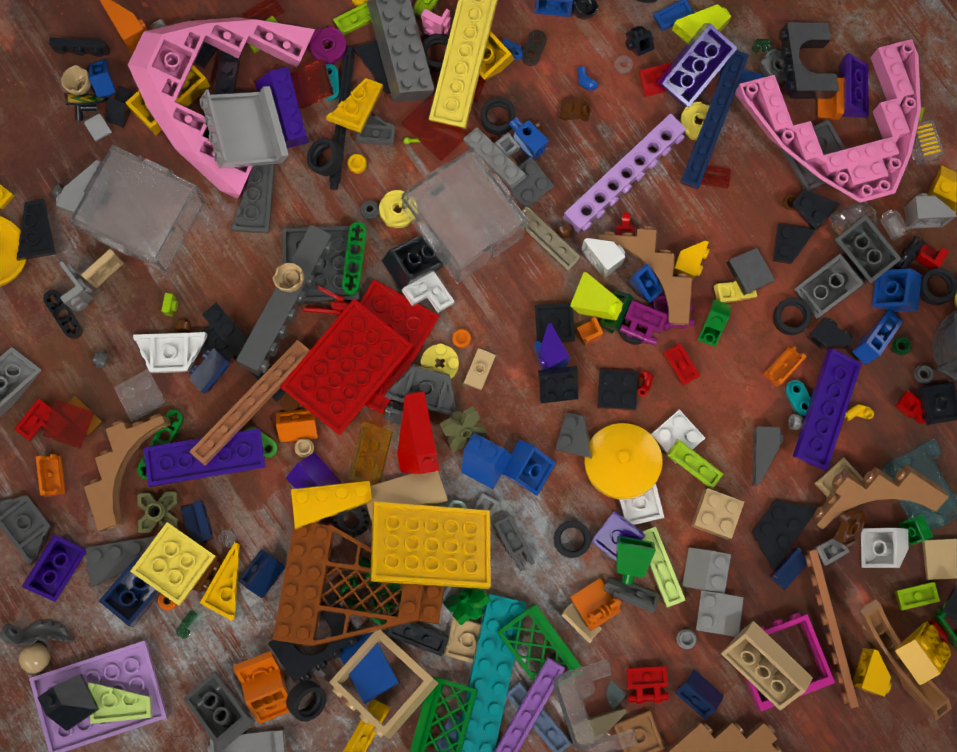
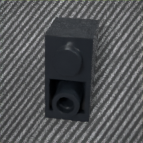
M826 317L806 337L821 350L848 348L855 343L851 334L847 331H842L837 327V323L834 320Z

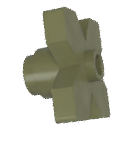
M474 406L463 412L456 411L451 414L449 419L440 423L445 436H450L447 441L453 452L463 448L467 438H471L473 433L481 437L487 435L482 423H477L480 417Z
M165 492L159 501L150 493L137 495L138 506L145 510V515L138 521L139 533H152L158 523L163 528L167 522L179 530V519L169 513L178 505L177 492ZM160 509V513L157 516L156 511Z

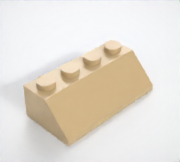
M754 621L741 630L721 652L779 710H782L806 692L813 679L806 670Z

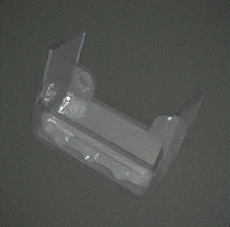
M608 659L559 674L553 682L573 745L581 752H614L637 744L634 728L612 736L608 733L595 735L583 703L584 699L590 698L595 692L593 681L611 675Z

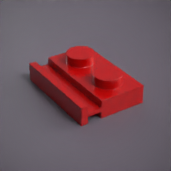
M671 63L638 71L644 97L666 92L656 82Z

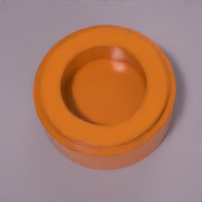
M458 329L452 335V342L455 347L464 349L469 346L471 335L465 329Z

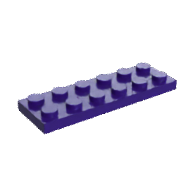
M827 349L792 457L821 470L828 469L862 363L834 349Z
M261 429L237 432L206 466L190 454V450L202 438L144 448L149 487L266 468Z

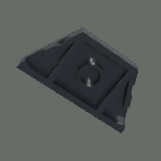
M780 501L772 502L752 531L772 570L777 568L817 510L816 508Z

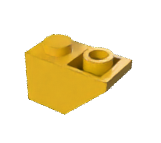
M703 241L682 250L675 262L674 274H688L692 281L696 276H700L703 266L700 264L702 259L707 258L710 250L707 248L709 242Z

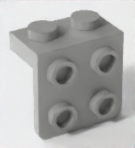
M61 261L59 264L76 286L60 298L73 311H81L94 299L90 294L93 291L81 279L82 276L76 268H73L70 263L65 264Z

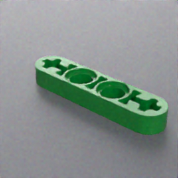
M361 222L353 223L349 228L342 288L344 293L349 296H354L359 292L367 236L366 227ZM357 227H360L361 231H363L359 233V241L356 240V234L353 231L357 230ZM359 245L361 247L360 253L352 254L350 251L351 247ZM352 263L359 266L358 271L355 273L348 271V266ZM350 277H358L357 279L353 278V284L356 288H352V291H349L346 285L350 284Z
M170 410L165 415V417L169 418L170 424L172 423L171 416L178 414L177 418L179 419L178 422H174L171 426L175 428L174 431L168 427L157 431L149 447L173 443L184 423L183 414L177 410ZM162 432H170L171 436L168 441L161 440L160 435ZM144 455L138 465L137 473L141 478L147 480V474L144 476L145 472L143 471V468H146Z

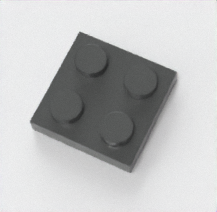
M532 157L519 166L525 173L526 178L513 189L501 180L523 209L533 204L554 187Z

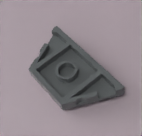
M412 364L385 393V398L404 402L405 394L424 391L428 409L448 415L457 411L450 374Z
M28 495L0 502V527L26 562L32 565L53 526Z

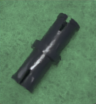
M915 236L909 246L902 251L901 260L894 265V268L898 269L903 265L900 269H906L911 261L916 259V254L925 244V241L921 239L916 244L920 237Z

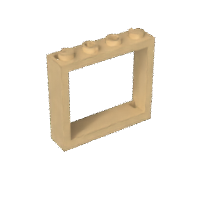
M381 630L375 631L329 682L334 687L332 691L338 697L344 696L347 699L345 704L353 711L357 709L361 713L359 717L367 725L372 723L375 726L373 731L382 738L384 735L388 739L397 732L439 684ZM377 642H382L424 681L385 726L342 686L349 678L350 672Z

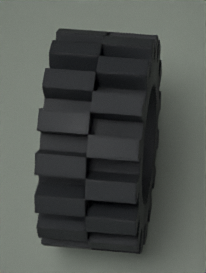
M363 506L340 512L334 515V527L352 538L361 536L369 525V515ZM350 512L356 513L359 517L358 524L352 528L344 524V517Z

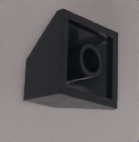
M82 674L53 686L37 697L46 716L66 731H69L100 710Z

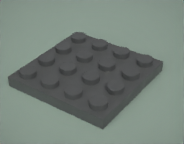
M350 226L317 227L332 235V246L334 248L329 257L325 256L324 267L320 273H316L314 278L316 281L312 289H307L305 295L307 298L304 303L336 301L335 298L317 289V285L336 295L343 296V301H352L353 299L360 301V289L356 295L349 296L344 293L342 288ZM309 227L282 228L283 264L290 263ZM357 227V230H353V231H354L355 234H356V240L359 241V237H358V227ZM359 245L351 247L350 251L352 254L359 253ZM355 263L348 266V271L352 273L357 272L359 266ZM350 277V284L346 285L349 291H352V288H356L353 284V278L357 279L358 277Z

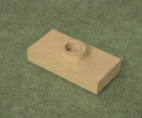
M478 348L464 384L482 391L496 355Z

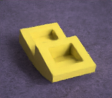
M736 281L714 285L716 300L723 303L757 297L756 290L743 295Z

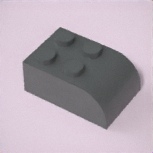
M867 215L862 216L834 239L842 253L868 283L875 281L901 260L900 256Z
M216 672L211 674L183 698L214 743L223 749L255 723V720L232 689Z

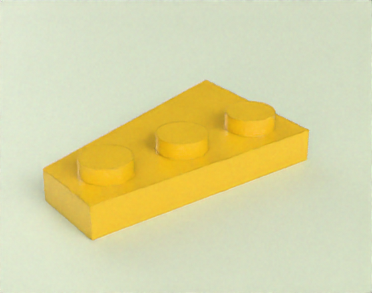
M365 78L345 101L340 102L338 107L326 116L327 121L361 133L382 92L383 84Z

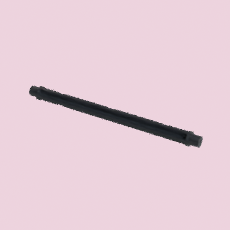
M346 47L343 57L338 104L345 101L351 93L355 59L353 47ZM336 124L334 142L342 148L344 153L346 127ZM342 166L329 178L331 190H338Z

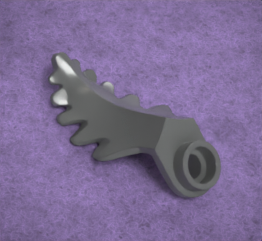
M51 619L47 620L44 624H42L41 620H37L25 631H20L14 625L6 624L0 632V637L5 643H12L17 648L22 645H32L37 640L47 641L48 638L53 641L58 639L61 642L64 640L69 643L73 641L70 632H66V627L60 628L61 623L59 622L52 626Z

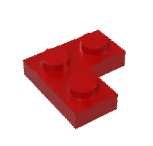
M38 398L14 430L28 441H32L42 427L54 436L59 437L70 424V421Z

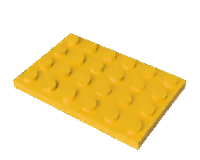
M374 501L371 581L489 589L491 587L490 511Z

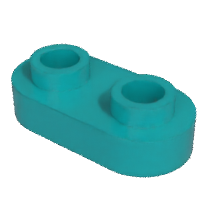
M325 64L320 69V88L322 97L330 102L335 101L339 97V73L336 66ZM327 71H332L331 74H326ZM332 88L333 91L327 92V89Z
M790 381L785 386V394L795 414L805 417L811 398L801 381ZM794 386L798 387V393L793 391ZM803 403L807 405V410L802 409Z

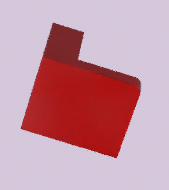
M924 244L919 250L915 261L930 270L939 268L949 251L944 248L936 251Z

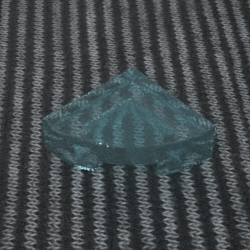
M610 681L607 686L606 696L608 703L614 710L626 696V693Z

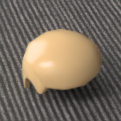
M77 65L68 68L61 78L62 86L69 93L77 96L85 94L92 84L89 79V72Z
M285 263L277 267L276 273L272 278L277 288L283 292L292 293L302 286L304 273L301 267L295 263Z
M34 643L25 646L21 650L19 664L27 673L39 674L48 667L50 653L43 644Z

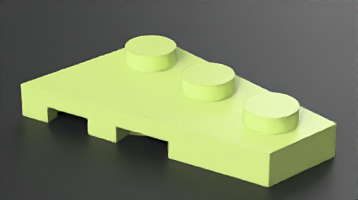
M91 682L88 683V687L100 709L90 716V724L153 717L151 696Z

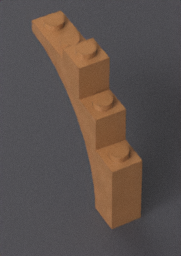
M643 226L642 229H637V236H634L633 233H623L622 236L615 235L614 232H604L603 235L599 234L598 240L612 241L616 245H620L624 251L629 252L645 264H649L665 291L669 307V324L689 326L692 278H689L688 274H677V277H673L675 255L670 250H660L659 253H656L657 230H653L654 227Z
M157 414L151 416L147 422L139 421L133 423L132 427L129 423L117 421L111 424L112 427L106 429L112 449L101 452V456L95 458L101 478L90 481V485L84 487L98 531H108L123 525L120 512V489L126 467L134 453L145 440L157 431L171 425L168 417Z
M907 464L904 468L898 470L894 479L877 467L869 471L863 481L843 469L833 479L832 486L835 492L830 493L824 505L815 511L814 520L818 527L824 529L834 518L848 509L863 503L885 499L911 501L924 505L936 512L949 496L944 488Z
M876 599L866 604L860 610L864 623L862 630L865 638L881 652L884 663L900 678L903 688L935 720H938L952 709L949 698L931 680L921 685L918 684L895 652L901 641L891 627L881 604Z
M697 722L664 752H782V750L776 744L772 745L777 738L774 735L776 731L769 723L759 722L743 736L744 730L739 724L728 722L712 736L713 731L706 723Z

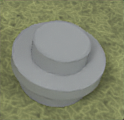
M689 629L681 630L676 637L677 644L683 649L692 648L696 644L695 633Z

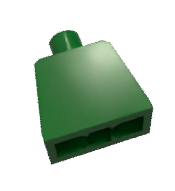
M617 535L616 570L617 573L623 574V583L632 585L635 576L645 577L656 551L654 542Z

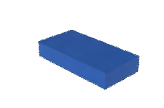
M680 0L655 13L653 18L663 32L674 26L676 20L694 14V11L687 0Z

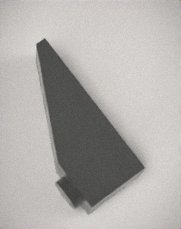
M756 426L753 428L752 486H757L761 483L780 444L783 442V433L780 432V427Z

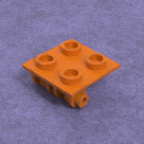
M601 578L570 597L590 631L621 612V600L613 598L611 594L604 591L605 584Z

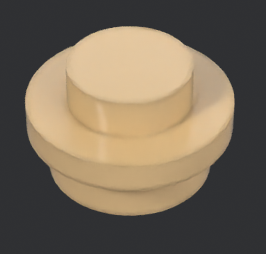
M302 438L296 442L295 452L298 456L306 458L314 452V444L311 440Z

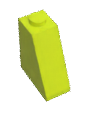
M717 4L676 20L672 31L688 44L704 23H711L721 32L729 23L731 15L726 8L720 7Z
M583 272L570 306L582 315L616 321L622 310L623 303L587 272Z

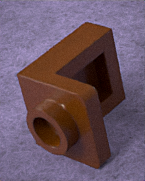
M582 98L561 100L560 118L563 121L572 119L588 121L591 109Z

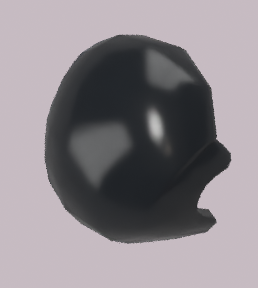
M573 0L572 13L579 19L587 20L597 14L599 4L596 0Z

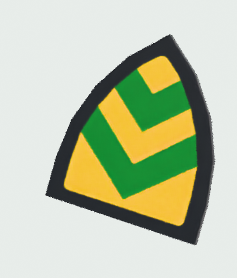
M64 93L66 105H75L76 121H83V111H96V104L107 102L109 99L104 97L98 98L97 95L91 94L77 96L71 93Z

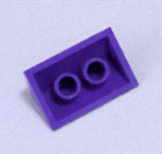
M848 53L839 64V78H844V114L842 117L866 118L868 117V64Z
M315 452L298 462L286 477L295 489L343 484Z
M54 534L22 587L56 602L84 557L86 549L62 535Z

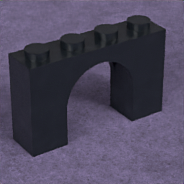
M787 22L779 32V39L782 43L781 55L785 63L784 74L787 77L786 89L789 92V98L831 99L839 91L837 75L813 73L802 65L799 58L800 49L824 48L831 40L829 23Z
M333 595L326 599L330 605L338 601ZM322 602V606H327L325 602ZM340 603L334 607L344 609ZM321 611L320 613L330 627L331 637L342 635L346 615ZM350 618L348 633L358 631L359 629ZM362 635L329 642L326 649L316 655L303 654L294 643L271 640L268 645L294 683H300L309 680L312 677L311 674L316 670L318 672L323 670L328 665L327 662L332 658L334 660L339 658L344 653L343 650L346 647L356 645Z

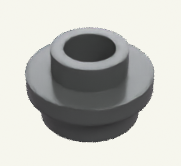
M374 201L364 202L361 206L362 216L366 219L376 218L379 215L378 204ZM372 207L373 211L368 212L367 208Z
M101 350L100 353H95L92 362L96 364L95 368H104L108 357L104 350Z
M919 365L914 370V378L917 382L926 384L933 379V370L927 365ZM921 371L925 373V378L921 377Z

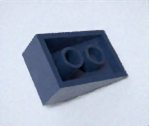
M215 348L212 350L208 349L201 357L204 359L200 365L196 364L189 372L191 374L189 379L203 394L210 392L233 363Z
M139 554L99 600L102 605L129 627H134L160 593L130 572L140 559L141 555Z

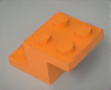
M272 651L233 666L234 672L242 684L245 703L258 724L289 712L286 704L289 692L285 676Z

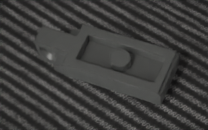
M608 578L604 586V591L651 613H654L659 599V594L636 584L628 585Z

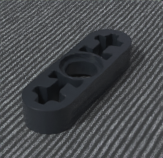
M56 290L47 291L43 296V301L67 337L78 339L83 333V328L74 313L61 300L60 297L62 295ZM52 295L56 297L55 300L60 306L56 307V305L53 302H51ZM67 310V318L59 319V312ZM70 322L71 325L76 328L75 334L70 332L71 328L69 327V325H67V323Z

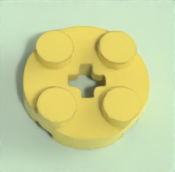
M693 102L690 107H685L681 114L680 123L686 128L685 134L691 140H697L710 105L702 104V102ZM695 117L703 119L701 125L695 123Z
M401 190L388 192L379 205L380 217L388 227L403 228L414 221L417 212L414 198ZM396 205H398L399 208H403V210H401V213L393 211Z
M437 344L429 347L423 353L421 367L450 374L451 379L457 374L459 366L458 356L451 347ZM437 359L444 360L443 368L440 366L438 368L435 367Z

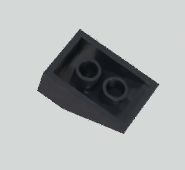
M431 230L390 249L381 261L402 290L407 285L427 274L440 270L453 260Z

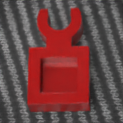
M905 391L895 407L908 418L914 417L918 424L926 422L922 418L924 412L920 407L921 401L910 391Z

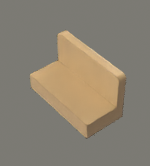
M573 602L560 614L587 643H591L592 639L602 630L598 626L590 631Z

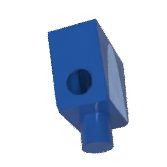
M516 117L509 123V126L515 131L513 138L518 142L520 149L528 159L532 157L535 160L546 151L549 140L529 120L523 124Z

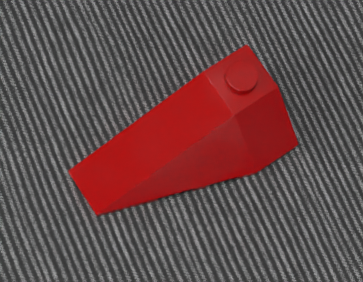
M424 391L405 394L397 449L400 471L402 473L425 474L440 471Z

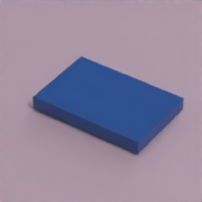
M373 632L359 638L360 641L353 647L348 646L343 650L344 653L340 658L344 665ZM378 642L349 674L364 704L400 684Z

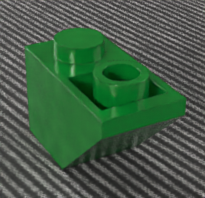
M713 299L698 341L716 347L729 319L731 305Z

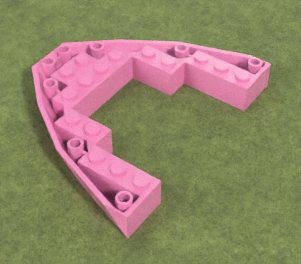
M237 17L186 21L143 32L128 63V67L147 108L173 147L220 191L238 199L253 166L219 169L218 163L214 160L213 144L210 143L208 138L203 136L207 128L204 122L205 116L176 103V100L204 42L238 59L245 44L248 43L297 68L315 29Z
M912 39L880 47L871 56V61L887 100L879 103L873 110V115L883 138L879 141L823 155L811 121L793 126L775 75L741 83L736 89L735 95L771 141L822 181L859 203L896 193L910 159L921 113L919 56Z

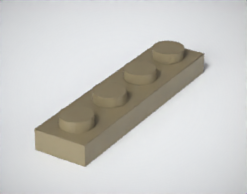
M526 206L514 219L568 271L582 258L572 246L529 206Z

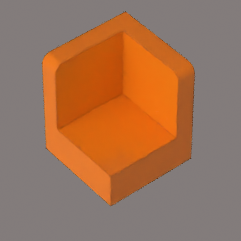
M593 317L590 322L576 329L584 345L602 338L604 334L596 317Z

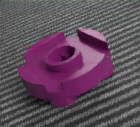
M337 28L317 29L310 39L311 53L320 63L334 65L343 58L346 52L347 44L345 37ZM332 42V48L325 49L324 43Z

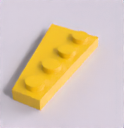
M370 481L291 489L295 530L329 516L332 517L340 512L372 502Z

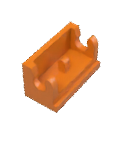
M795 346L788 347L763 375L778 387L807 356L804 353L799 354Z
M61 455L37 456L36 465L40 495L50 497L66 494Z

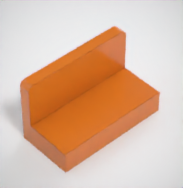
M837 78L839 91L831 99H817L818 119L839 120L844 114V78Z
M307 409L276 413V428L279 442L298 441L302 438H318L316 416Z

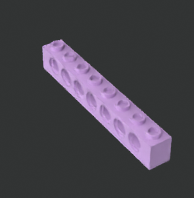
M670 113L564 213L563 219L578 234L582 230L584 232L592 226V221L595 218H601L606 212L605 209L609 205L612 207L619 200L618 196L621 193L626 194L632 188L631 184L635 180L639 182L645 176V171L648 168L653 169L658 164V159L662 155L665 157L672 150V145L675 143L678 145L685 138L686 128ZM667 135L670 140H663L661 136ZM653 147L657 152L651 153L648 148ZM639 159L643 161L644 164L637 165L635 163V160ZM628 172L631 177L625 178L621 173ZM608 185H616L617 190L609 189ZM595 197H602L604 202H596ZM588 209L591 214L586 216L581 211Z

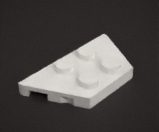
M207 333L133 335V338L140 348V353L146 361L149 372H190L207 338Z

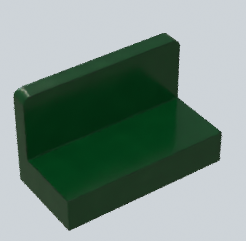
M616 290L613 294L623 303L617 320L602 318L599 323L607 332L612 334L614 330H619L633 299V296Z

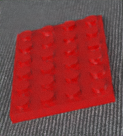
M373 279L360 304L414 346L365 405L383 415L392 400L385 398V393L413 364L440 316L418 303L412 306L405 296Z
M353 299L281 384L280 388L340 436L414 346L357 300Z

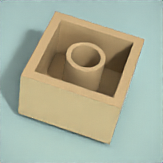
M706 488L701 495L691 526L726 540L732 539L744 501Z

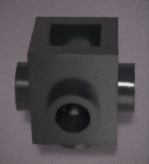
M643 26L633 27L631 31L625 33L627 38L625 43L628 50L635 53L638 57L655 49L651 31Z

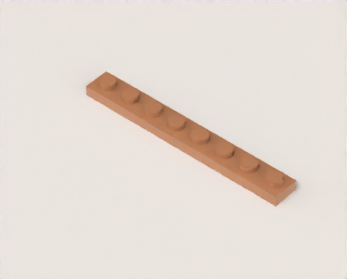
M297 340L190 450V454L206 466L280 389L281 384L310 350Z
M817 549L807 550L808 555L805 556L807 566L812 569L813 574L810 575L813 587L816 586L818 594H815L818 606H821L823 613L820 614L822 623L827 625L828 633H825L828 645L832 644L833 652L831 653L833 664H837L839 672H836L838 683L842 684L844 692H841L844 704H848L850 708L859 707Z

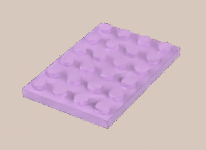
M147 640L29 678L49 752L69 751L168 718ZM82 674L87 685L91 682L151 696L153 717L90 724L89 716L69 731H66L46 716L37 697L53 686Z

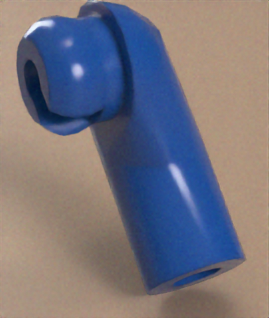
M504 38L502 44L512 53L514 60H520L523 56L520 45Z
M578 67L579 85L589 91L596 90L598 82L587 76L586 67Z

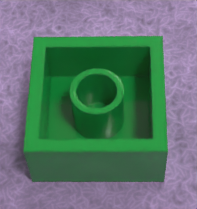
M923 514L898 523L900 528L908 529L909 546L933 537Z

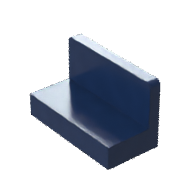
M204 501L193 502V505L181 509L189 538L198 544L214 539Z
M799 547L793 548L769 576L783 590L787 589L807 565Z
M261 549L238 581L246 589L263 598L283 572L285 565Z
M693 670L687 680L675 691L704 720L717 710L724 697L696 670Z

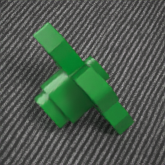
M463 587L461 594L450 595L443 601V604L450 613L454 612L452 616L460 625H463L470 618L472 620L480 618L484 612L483 607L491 599L480 588Z

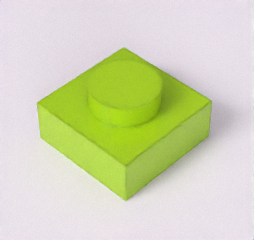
M165 293L161 311L167 316H173L174 311L176 312L178 308V300H176L177 298L173 294Z

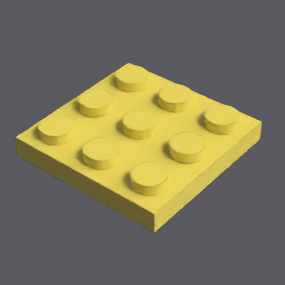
M167 522L130 572L181 606L216 556Z

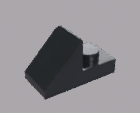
M120 86L115 98L108 99L106 121L124 128L131 113L125 102L136 92Z

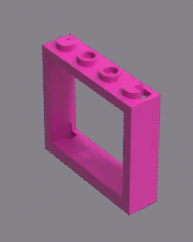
M798 612L790 615V619L783 622L782 619L772 622L771 627L766 629L764 626L760 627L770 635L798 623L801 624L821 677L813 679L806 692L800 696L835 683L808 614L801 615ZM744 676L757 710L764 711L774 707L775 705L767 698L761 700L757 688Z

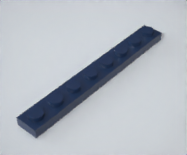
M736 50L727 60L681 179V184L699 189L749 57L748 54Z

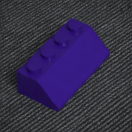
M284 67L269 71L255 82L257 92H260L262 87L270 86L286 147L291 148L309 143L289 68Z

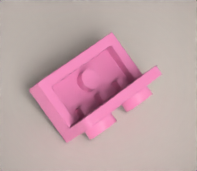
M424 9L421 14L422 30L426 35L442 34L447 36L452 28L450 25L452 19L450 17V10L446 9L442 17L427 9Z

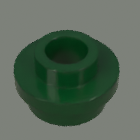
M897 337L893 340L891 347L895 354L903 356L910 352L911 343L906 337ZM899 343L903 345V350L898 348Z

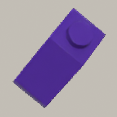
M550 323L546 328L538 360L542 367L552 369L568 361L569 355Z

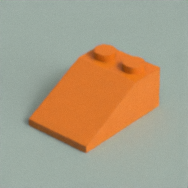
M100 0L133 55L143 32L148 31L142 19L137 20L132 12L114 1Z

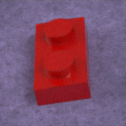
M681 343L663 353L682 386L700 377Z

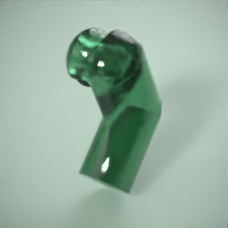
M758 38L752 45V51L757 53L762 48L763 52H766V50L770 52L772 50V42L769 39Z
M190 610L182 619L176 630L178 637L180 636L182 639L189 637L190 630L188 628L198 617L194 611Z

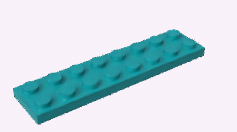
M487 594L491 601L484 608L467 685L468 687L478 689L462 752H494L496 748L515 656L497 631L522 613L526 608V602ZM509 628L503 634L507 639L515 640L517 629ZM466 691L463 704L470 701L472 692ZM463 710L461 712L460 723L463 722L465 719V714ZM457 732V735H456L455 743H456L457 741H459V738H460V735H459L458 732Z

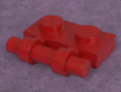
M666 666L626 668L627 688L636 689V694L628 695L629 703L643 704V702L651 701L661 703V701L669 700L668 692L661 693L660 687H668ZM642 688H653V693L643 694Z

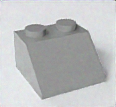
M926 193L916 195L904 207L906 229L944 227L956 217V213L935 195L928 196Z
M688 548L682 586L725 594L731 554Z
M701 590L696 630L736 637L740 631L744 598Z

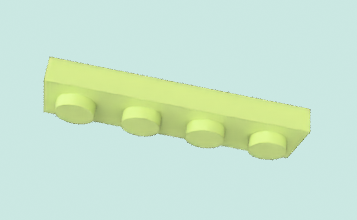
M653 527L643 531L646 535L642 540L651 541L655 544L656 551L650 563V568L666 608L685 601L657 528Z

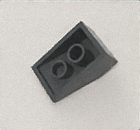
M839 254L794 290L807 303L811 312L818 319L867 283L845 255Z

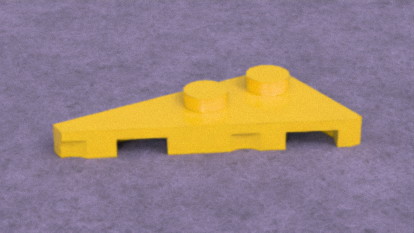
M236 542L233 543L200 601V604L231 621L235 620L240 550V544Z

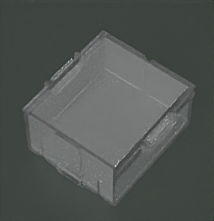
M112 144L98 171L94 172L86 186L85 194L69 222L77 226L83 233L97 239L101 243L167 273L184 242V234L189 233L205 201L199 192L198 186L176 176L174 171H169L167 168L147 158L144 159L141 155L137 157Z
M474 147L448 164L444 163L429 173L424 180L401 194L402 211L411 220L413 226L422 235L425 242L431 247L457 284L487 264L490 257L494 259L523 239L530 223L514 201V195L509 197L511 192L498 175L493 174L494 169H490Z

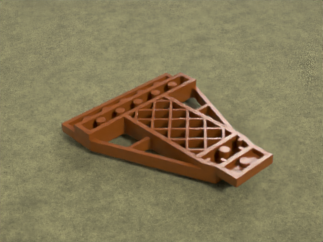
M310 523L295 530L294 524L272 640L314 647L419 621L439 624L445 586L399 583L402 588L392 594L387 587L390 583L381 582L383 585L372 591L367 584L371 581V576L364 580L359 573L371 574V568L360 566L362 549L371 553V548L334 526ZM334 533L358 545L356 561L353 565L329 562ZM328 567L334 568L332 571L328 573ZM340 569L354 572L345 577ZM338 571L343 580L334 586L328 577ZM355 574H358L363 582L353 589L348 580ZM327 579L332 588L324 593ZM346 582L351 591L342 597L336 588ZM366 585L371 594L361 600L356 591ZM385 587L390 597L381 603L375 594ZM332 591H335L340 599L330 605L325 597ZM402 592L401 602L399 604L395 597ZM354 593L360 602L349 608L344 600ZM374 596L379 605L369 611L364 602ZM393 599L399 608L389 615L384 605ZM323 600L327 604V606H322ZM343 602L347 609L334 607ZM362 604L367 612L354 610ZM382 608L386 615L374 614V612ZM321 611L346 615L342 635L315 641ZM351 616L387 621L383 625L348 633Z

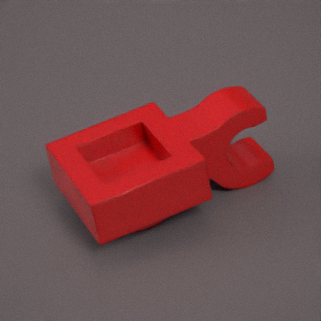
M623 212L622 225H616V235L622 236L623 233H633L635 236V226H630V213Z

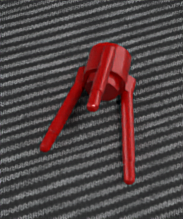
M317 285V289L335 298L336 301L332 300L330 308L312 306L302 308L304 312L340 315L347 307L348 302L343 301V296L336 295Z

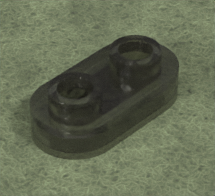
M534 30L529 34L522 51V62L527 66H535L540 60L547 41L543 31ZM540 37L541 39L537 41L534 38ZM528 53H533L534 56L530 57Z

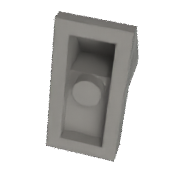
M834 537L813 547V549H817L821 565L824 566L849 553L848 548L835 541Z

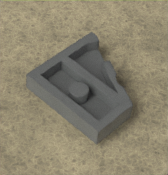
M370 114L362 132H357L356 142L394 146L396 127L389 122H384L382 118L376 115L374 117Z
M566 413L556 450L592 459L586 418Z

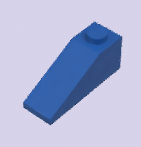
M890 309L887 310L861 338L852 352L865 365L882 354L903 322Z

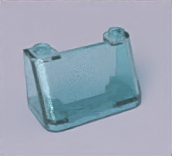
M935 438L889 461L883 466V472L894 479L898 470L904 468L907 464L944 488L949 498L936 512L918 503L899 500L908 518L923 514L930 530L942 527L957 518V493H952L934 461L941 455V449Z

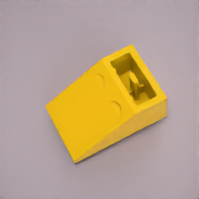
M928 621L924 622L901 642L895 650L919 685L940 675L951 656L949 646L941 641L936 628L930 625Z

